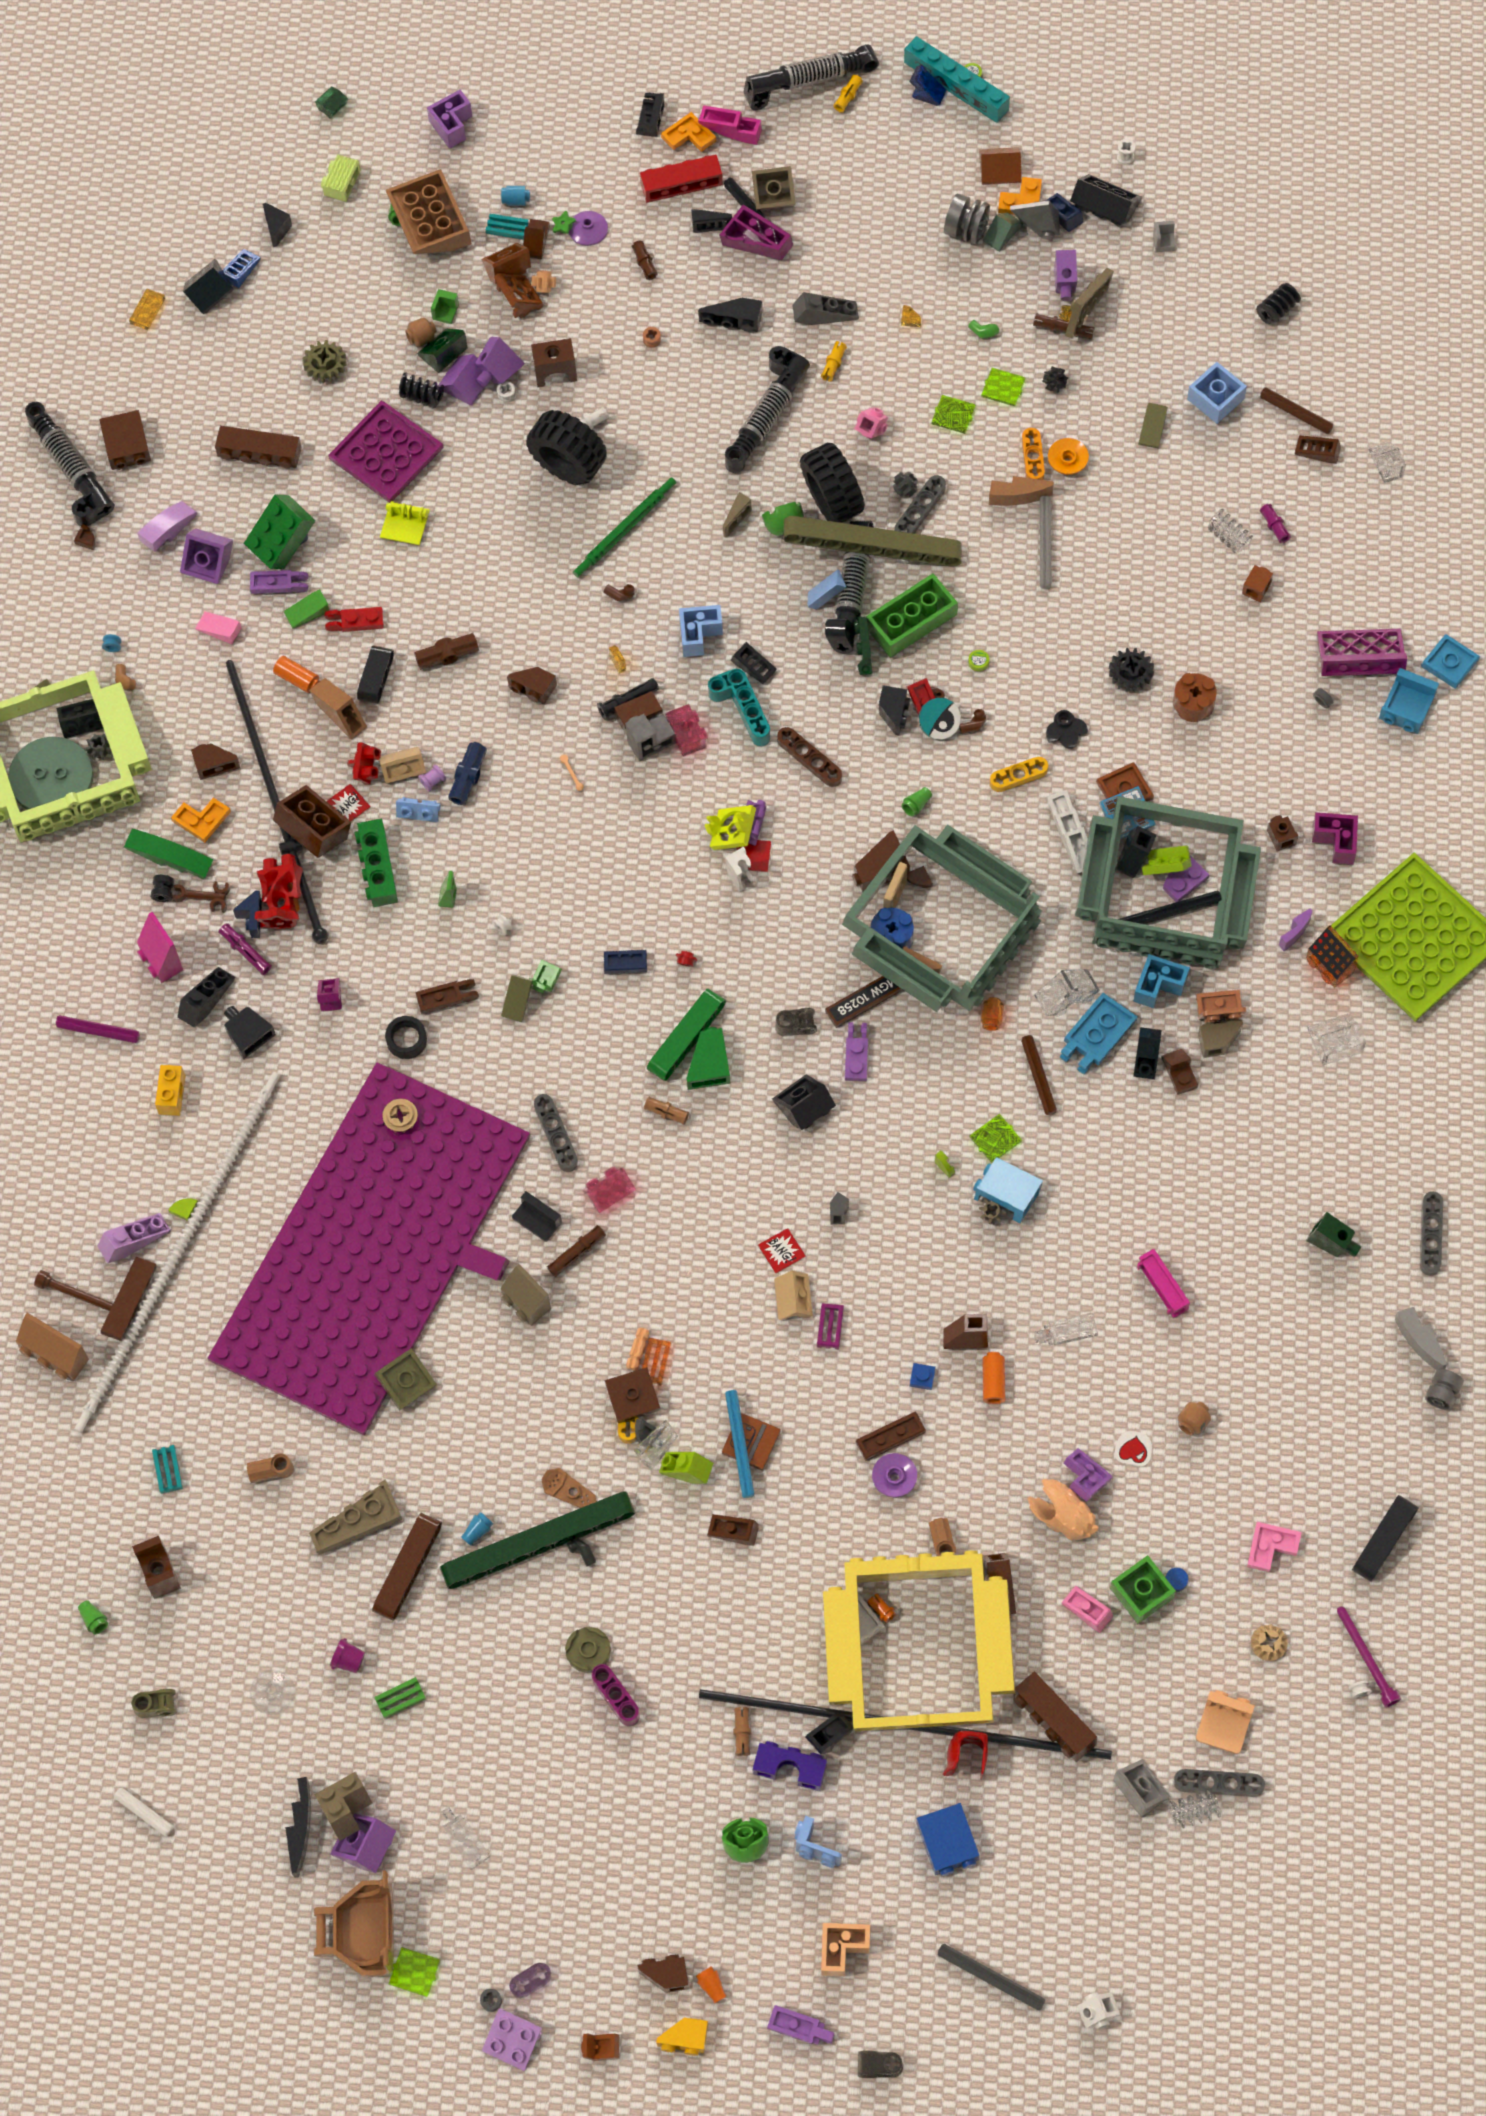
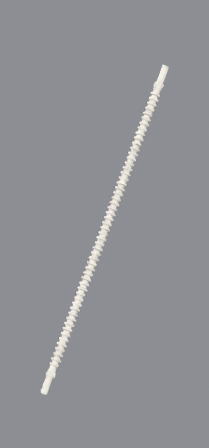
M273 1072L264 1089H261L258 1099L254 1100L255 1105L251 1106L252 1111H248L249 1116H245L246 1121L242 1122L243 1127H239L240 1132H236L237 1137L233 1138L234 1143H230L231 1148H227L228 1154H224L225 1159H221L222 1164L218 1165L219 1170H215L216 1175H212L213 1180L209 1181L210 1186H206L207 1191H203L204 1197H200L201 1202H197L198 1207L194 1208L195 1213H191L192 1218H188L189 1223L185 1224L186 1229H182L183 1234L179 1235L180 1240H176L177 1245H174V1250L170 1251L171 1256H167L168 1261L163 1263L165 1267H161L160 1270L162 1272L157 1274L159 1278L154 1279L156 1283L152 1284V1289L148 1290L150 1294L145 1295L146 1300L142 1301L143 1306H139L140 1311L136 1312L137 1317H133L134 1322H130L131 1328L127 1329L128 1333H125V1338L121 1341L122 1344H118L117 1347L119 1349L114 1351L116 1355L111 1356L113 1360L108 1362L109 1367H105L106 1372H102L103 1378H99L100 1383H96L97 1389H93L94 1394L89 1396L91 1399L84 1406V1411L74 1428L75 1431L83 1432L91 1415H94L98 1403L102 1402L101 1397H105L104 1392L108 1391L107 1386H111L110 1381L114 1380L113 1375H117L116 1370L121 1368L119 1364H123L124 1361L122 1359L127 1358L126 1352L129 1353V1347H133L132 1341H136L135 1336H139L138 1331L142 1330L141 1325H145L144 1320L148 1319L147 1314H151L150 1309L155 1307L153 1303L158 1302L156 1298L160 1297L159 1293L164 1291L162 1287L167 1286L165 1282L170 1280L169 1275H173L172 1270L176 1269L175 1264H179L178 1259H182L181 1254L185 1253L184 1248H188L187 1243L191 1242L190 1237H194L193 1232H197L196 1226H200L199 1221H203L202 1216L206 1215L205 1210H209L208 1205H212L211 1200L215 1199L214 1194H218L217 1189L221 1188L220 1183H224L223 1178H227L226 1173L230 1172L229 1167H233L232 1162H236L235 1156H239L238 1151H242L241 1146L245 1145L244 1140H248L247 1135H251L250 1130L254 1129L253 1124H257L256 1119H260L259 1114H262V1109L266 1108L265 1103L271 1097V1092L280 1078L278 1073Z

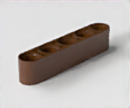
M423 1513L418 1515L374 1602L372 1612L392 1621L396 1619L440 1532L441 1521Z

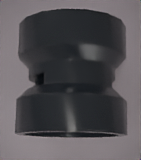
M163 874L155 875L152 882L154 888L151 890V899L163 903L170 902L172 900L171 888L174 886V878Z

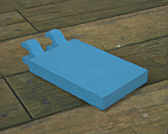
M1102 993L1065 1036L1064 1042L1067 1045L1061 1050L1062 1054L1059 1058L1068 1062L1075 1050L1085 1056L1078 1063L1079 1067L1077 1070L1085 1074L1093 1062L1098 1066L1134 1025L1138 1017L1105 993Z

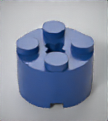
M881 908L873 917L871 928L903 949L905 946L910 949L913 943L914 932L911 915L898 908Z

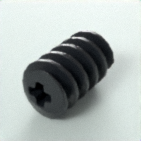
M1281 284L1256 307L1257 314L1266 324H1271V321L1276 323L1279 321V317L1282 318L1285 315L1284 312H1289L1290 307L1293 308L1296 303L1301 301L1300 294L1291 284Z
M403 373L399 384L400 397L403 399L407 397L409 401L415 400L416 403L422 402L423 405H430L431 408L437 407L443 397L444 385L442 384L437 389V382L430 386V380L427 379L422 384V377H419L416 382L415 375L412 374L407 379L408 373Z

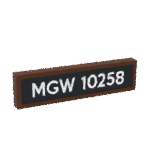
M881 976L825 1008V1012L834 1026L838 1028L898 994L903 989L884 976Z

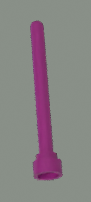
M1343 1606L1338 1607L1337 1613L1381 1690V1701L1384 1707L1387 1708L1401 1700L1397 1690H1393L1387 1684L1346 1609Z

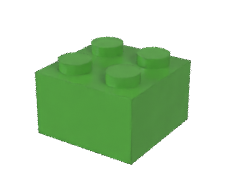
M1148 1555L1112 1580L1110 1585L1111 1591L1137 1624L1173 1600L1176 1590Z

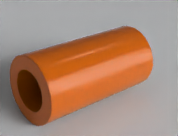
M284 655L274 665L273 673L308 694L310 693L309 690L320 682L319 675Z
M988 1352L982 1358L983 1402L987 1404H1001L1006 1401L1005 1357L1000 1355L999 1352Z

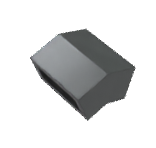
M839 1192L830 1201V1225L844 1224V1215L849 1209V1198Z

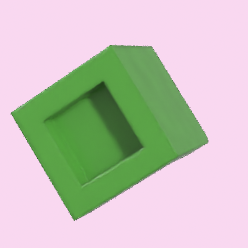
M438 289L431 306L432 320L452 324L459 306L457 293Z

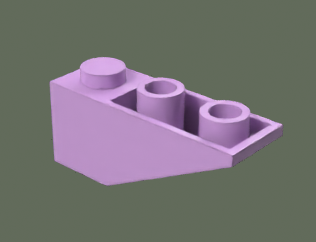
M158 1213L105 1231L97 1247L106 1262L111 1263L128 1257L169 1233L170 1228L162 1215Z

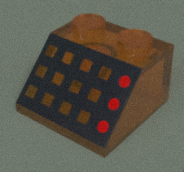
M1331 925L1308 948L1306 956L1309 965L1312 968H1316L1321 973L1322 979L1334 988L1354 974L1359 957Z

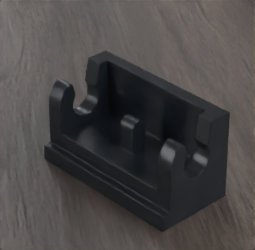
M648 92L645 93L644 97L651 99H643L636 134L658 137L665 106L664 93Z

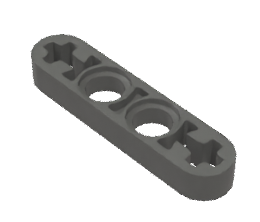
M934 475L928 479L896 523L894 531H903L907 524H909L907 533L915 534L946 490V481L942 476ZM939 483V484H940V487L937 486V487L934 489V494H933V493H932L933 485H937V484ZM928 497L931 499V502L924 505L920 502V499ZM917 512L920 514V518L913 520L909 517V514Z
M540 1094L534 1099L535 1112L558 1166L564 1172H571L575 1170L578 1164L576 1153L553 1099L547 1094ZM541 1101H544L547 1104V1109L549 1113H547L546 1115L543 1107L540 1104ZM555 1119L558 1124L555 1128H548L545 1125L547 1120ZM556 1138H564L566 1140L565 1145L562 1147L555 1146L553 1143ZM565 1151L569 1160H571L570 1165L564 1162L563 1153Z
M1434 1191L1428 1192L1424 1196L1421 1214L1420 1269L1428 1276H1433L1439 1272L1442 1260L1443 1198L1438 1192ZM1430 1198H1433L1434 1202H1436L1434 1212H1430ZM1433 1218L1438 1222V1226L1430 1228L1426 1225V1220ZM1434 1239L1437 1242V1247L1430 1249L1425 1245V1241ZM1429 1255H1433L1432 1263L1435 1265L1433 1269H1429V1265H1426Z
M1181 1769L1177 1771L1173 1780L1177 1790L1188 1793L1256 1797L1263 1792L1265 1787L1263 1777L1254 1773ZM1182 1775H1186V1779L1194 1780V1775H1198L1197 1787H1193L1194 1782H1187L1186 1786H1182V1782L1178 1781V1779H1181ZM1204 1776L1211 1777L1214 1780L1213 1787H1203L1201 1779ZM1234 1778L1237 1781V1787L1233 1790L1227 1789L1224 1785L1225 1779ZM1241 1778L1245 1779L1244 1784H1250L1252 1780H1256V1784H1259L1261 1787H1257L1256 1791H1253L1251 1786H1244V1791L1240 1790Z

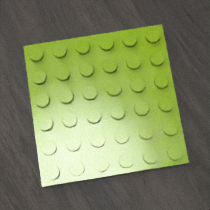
M1415 852L1328 927L1333 935L1356 958L1352 963L1415 1022L1486 960V918Z

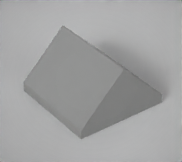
M1143 1759L1118 1770L1114 1775L1113 1781L1141 1818L1170 1797Z

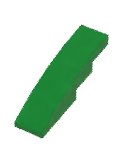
M133 828L123 847L160 866L165 864L182 873L186 871L203 880L213 862L212 858L190 848Z

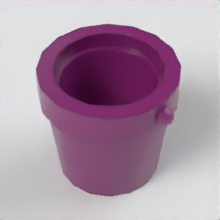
M346 1638L341 1639L332 1657L331 1669L339 1668L357 1673L366 1652L348 1643Z

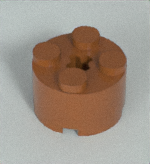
M1185 673L1179 679L1175 686L1173 707L1182 719L1189 722H1199L1212 714L1217 695L1214 680L1199 673Z

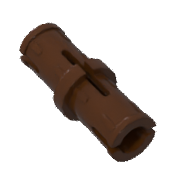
M641 240L634 242L631 247L636 255L638 266L644 272L645 278L647 280L656 278L658 273L652 263L653 258L648 254L644 242Z

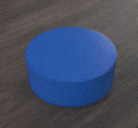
M1172 1568L1167 1572L1165 1578L1176 1592L1186 1588L1188 1575L1183 1569Z

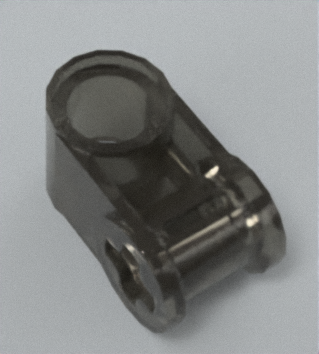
M801 1008L780 1011L776 1016V1032L781 1036L814 1034L817 1032V1026L814 1025L813 1017L815 1010L813 1008ZM787 1021L790 1024L787 1026H783L780 1024V1022Z
M858 2052L857 2076L860 2078H895L903 2071L902 2059L897 2053ZM890 2060H895V2064L898 2065L894 2067V2070H890L889 2066H887L890 2064Z

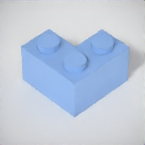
M721 606L679 608L683 657L704 655L703 637L723 635Z

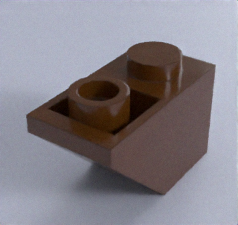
M540 667L510 673L507 676L508 687L513 692L522 693L536 703L545 704L557 686L556 675Z
M964 1314L944 1328L943 1348H988L987 1314Z
M678 1954L666 1956L665 1960L656 1961L655 1958L645 1959L642 1961V1964L637 1965L639 1974L665 1993L689 1989L684 1957H679Z

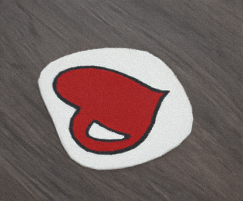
M1136 1431L1122 1433L1115 1447L1116 1459L1121 1463L1136 1466L1148 1464L1152 1454L1150 1438Z

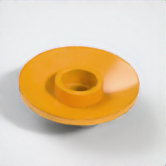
M1073 438L1057 440L1048 451L1050 466L1058 473L1072 475L1082 471L1089 459L1086 446Z

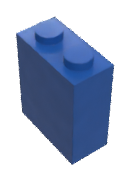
M961 1803L916 1818V1824L935 1875L947 1876L954 1873V1869L963 1866V1869L975 1866L976 1861H979L980 1855Z

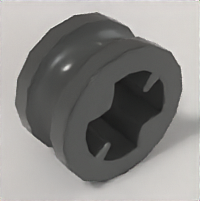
M486 1989L480 1996V2003L484 2010L494 2012L500 2008L502 1999L497 1990ZM489 1994L497 1998V2002L494 2001L495 2005L489 2006L487 2002H484L485 1998L488 1999L487 1995Z

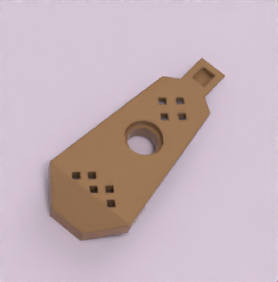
M561 1468L547 1470L541 1479L545 1494L579 1508L597 1502L595 1494ZM575 1488L578 1493L575 1496H571L569 1494L570 1489Z

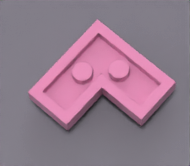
M1257 1522L1247 1567L1270 1572L1274 1551L1296 1556L1302 1532Z

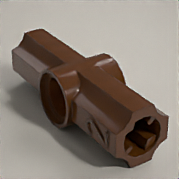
M470 633L455 639L442 638L434 646L416 651L414 655L419 669L422 670L440 663L442 665L453 664L459 657L479 651L475 635Z

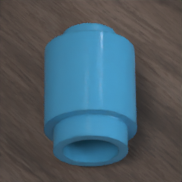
M506 186V188H501L502 204H507V206H526V202H530V190H526V186Z

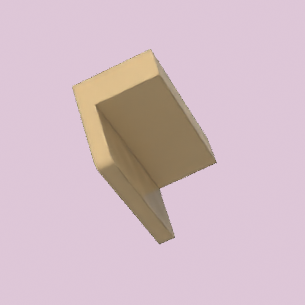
M419 747L387 754L379 759L386 784L426 773Z
M792 1270L776 1277L774 1283L778 1319L785 1320L792 1316L803 1318L813 1316L808 1274Z

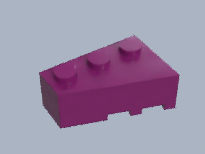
M745 205L741 206L719 234L723 246L781 261L793 246L789 233Z

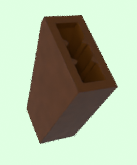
M894 830L890 831L855 864L852 877L855 885L860 886L862 892L865 891L900 845ZM905 856L901 862L907 864L908 873L910 872V865ZM896 869L886 880L885 884L891 882Z
M1006 1553L983 1555L986 1581H989V1577L1001 1576L1003 1580L1008 1582L1011 1618V1614H1016L1010 1559Z

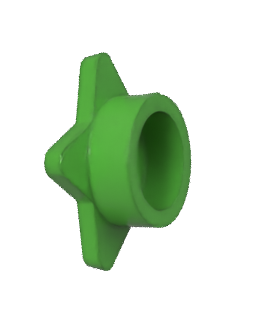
M564 211L559 217H553L552 220L555 223L553 233L561 232L568 234L576 219L569 217L567 211Z

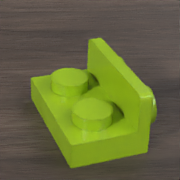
M1185 845L1151 849L1148 855L1149 863L1142 867L1143 875L1179 872L1191 867L1189 847Z

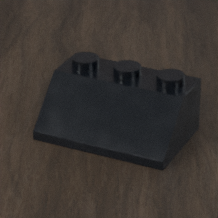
M1088 174L1077 180L1070 202L1074 203V206L1078 209H1089L1097 217L1103 218L1105 216L1111 219L1110 222L1122 225L1130 221L1141 202L1142 196Z

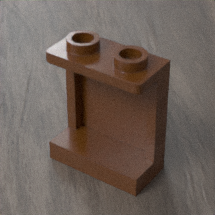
M139 410L99 419L112 470H121L128 466L142 465L151 461Z

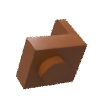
M583 2034V2041L581 2043L583 2058L593 2061L619 2059V2034Z

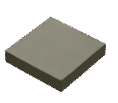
M412 1348L374 1374L399 1411L437 1385Z

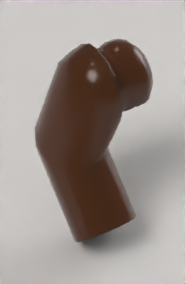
M608 584L603 593L620 602L631 599L635 595V588L633 585L627 584L624 586V589L618 590Z
M975 710L970 722L960 724L961 734L976 732L982 728L986 721L984 710Z

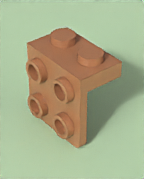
M1240 990L1196 994L1198 1019L1204 1020V1023H1215L1220 1018L1239 1020L1246 1013V1007L1241 1005Z

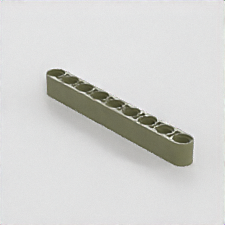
M789 516L784 519V541L791 544L951 567L958 566L962 562V543L955 539L798 516Z

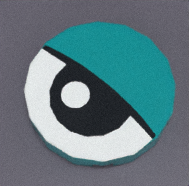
M935 698L927 701L919 712L920 728L932 739L949 738L957 732L960 726L961 715L959 709L954 702L946 698Z

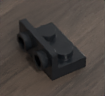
M93 699L56 708L64 738L103 729Z

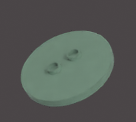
M44 737L30 742L15 755L9 768L8 778L15 799L28 810L64 798L68 793H78L90 789L93 782V767L85 750L74 741L63 737Z

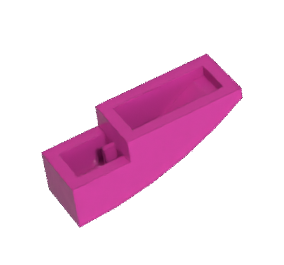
M703 105L698 120L699 124L720 135L754 145L758 144L762 131L760 119L742 117L741 111Z

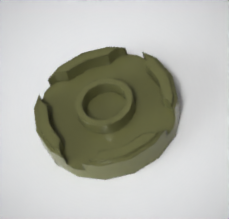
M588 1626L577 1629L567 1639L565 1651L567 1660L573 1668L580 1672L591 1673L597 1665H606L610 1658L611 1647L610 1641L604 1632L598 1628Z

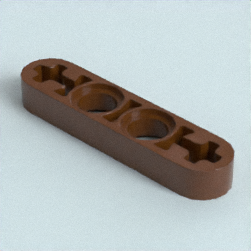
M784 727L778 731L777 741L780 747L829 787H836L842 782L841 769L790 727ZM783 735L786 737L790 735V740H783ZM803 746L808 749V752L800 755L796 752V749ZM815 759H820L823 765L817 768L812 766L811 763ZM829 773L831 775L836 774V779L833 777L829 779Z

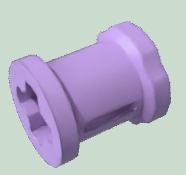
M436 764L429 772L418 776L428 792L432 790L434 785L446 780L444 773Z

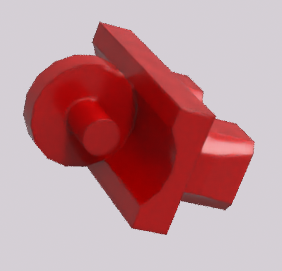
M363 742L357 744L354 759L348 760L347 763L349 767L353 768L354 780L361 781L364 785H371V780L378 778L379 771L377 767L373 766L374 760L381 758L380 749Z

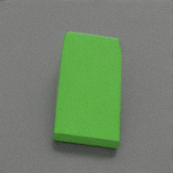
M319 589L286 609L284 614L292 629L324 615L326 611H329V605Z
M453 871L448 872L441 885L438 900L439 907L453 908L455 905L457 887Z

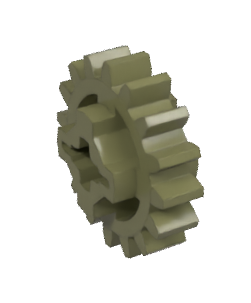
M325 340L324 344L317 341V346L310 345L311 351L305 350V356L302 358L304 371H307L308 377L313 375L314 381L321 378L322 383H324L325 379L328 378L332 382L333 376L340 378L339 372H345L344 366H347L346 354L342 351L341 346L336 347V342L329 345L328 340Z

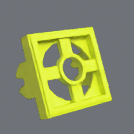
M753 805L719 809L717 816H707L706 819L710 824H705L704 826L707 833L712 836L710 847L713 850L748 846L756 808ZM733 816V821L728 826H724L725 820ZM735 825L737 831L731 833V828ZM727 833L729 835L728 841L722 840L721 835Z

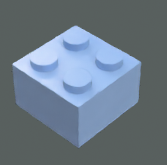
M1216 362L1189 386L1187 400L1218 424L1245 399L1247 386Z

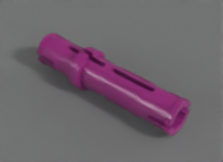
M229 923L224 924L219 929L218 933L230 943V947L239 951L261 975H265L270 971L272 965L245 941L246 938L242 934L239 935Z

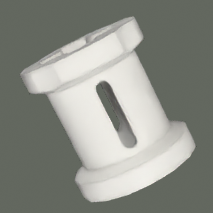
M1130 139L1121 140L1118 143L1117 161L1122 165H1129L1134 161L1135 143Z

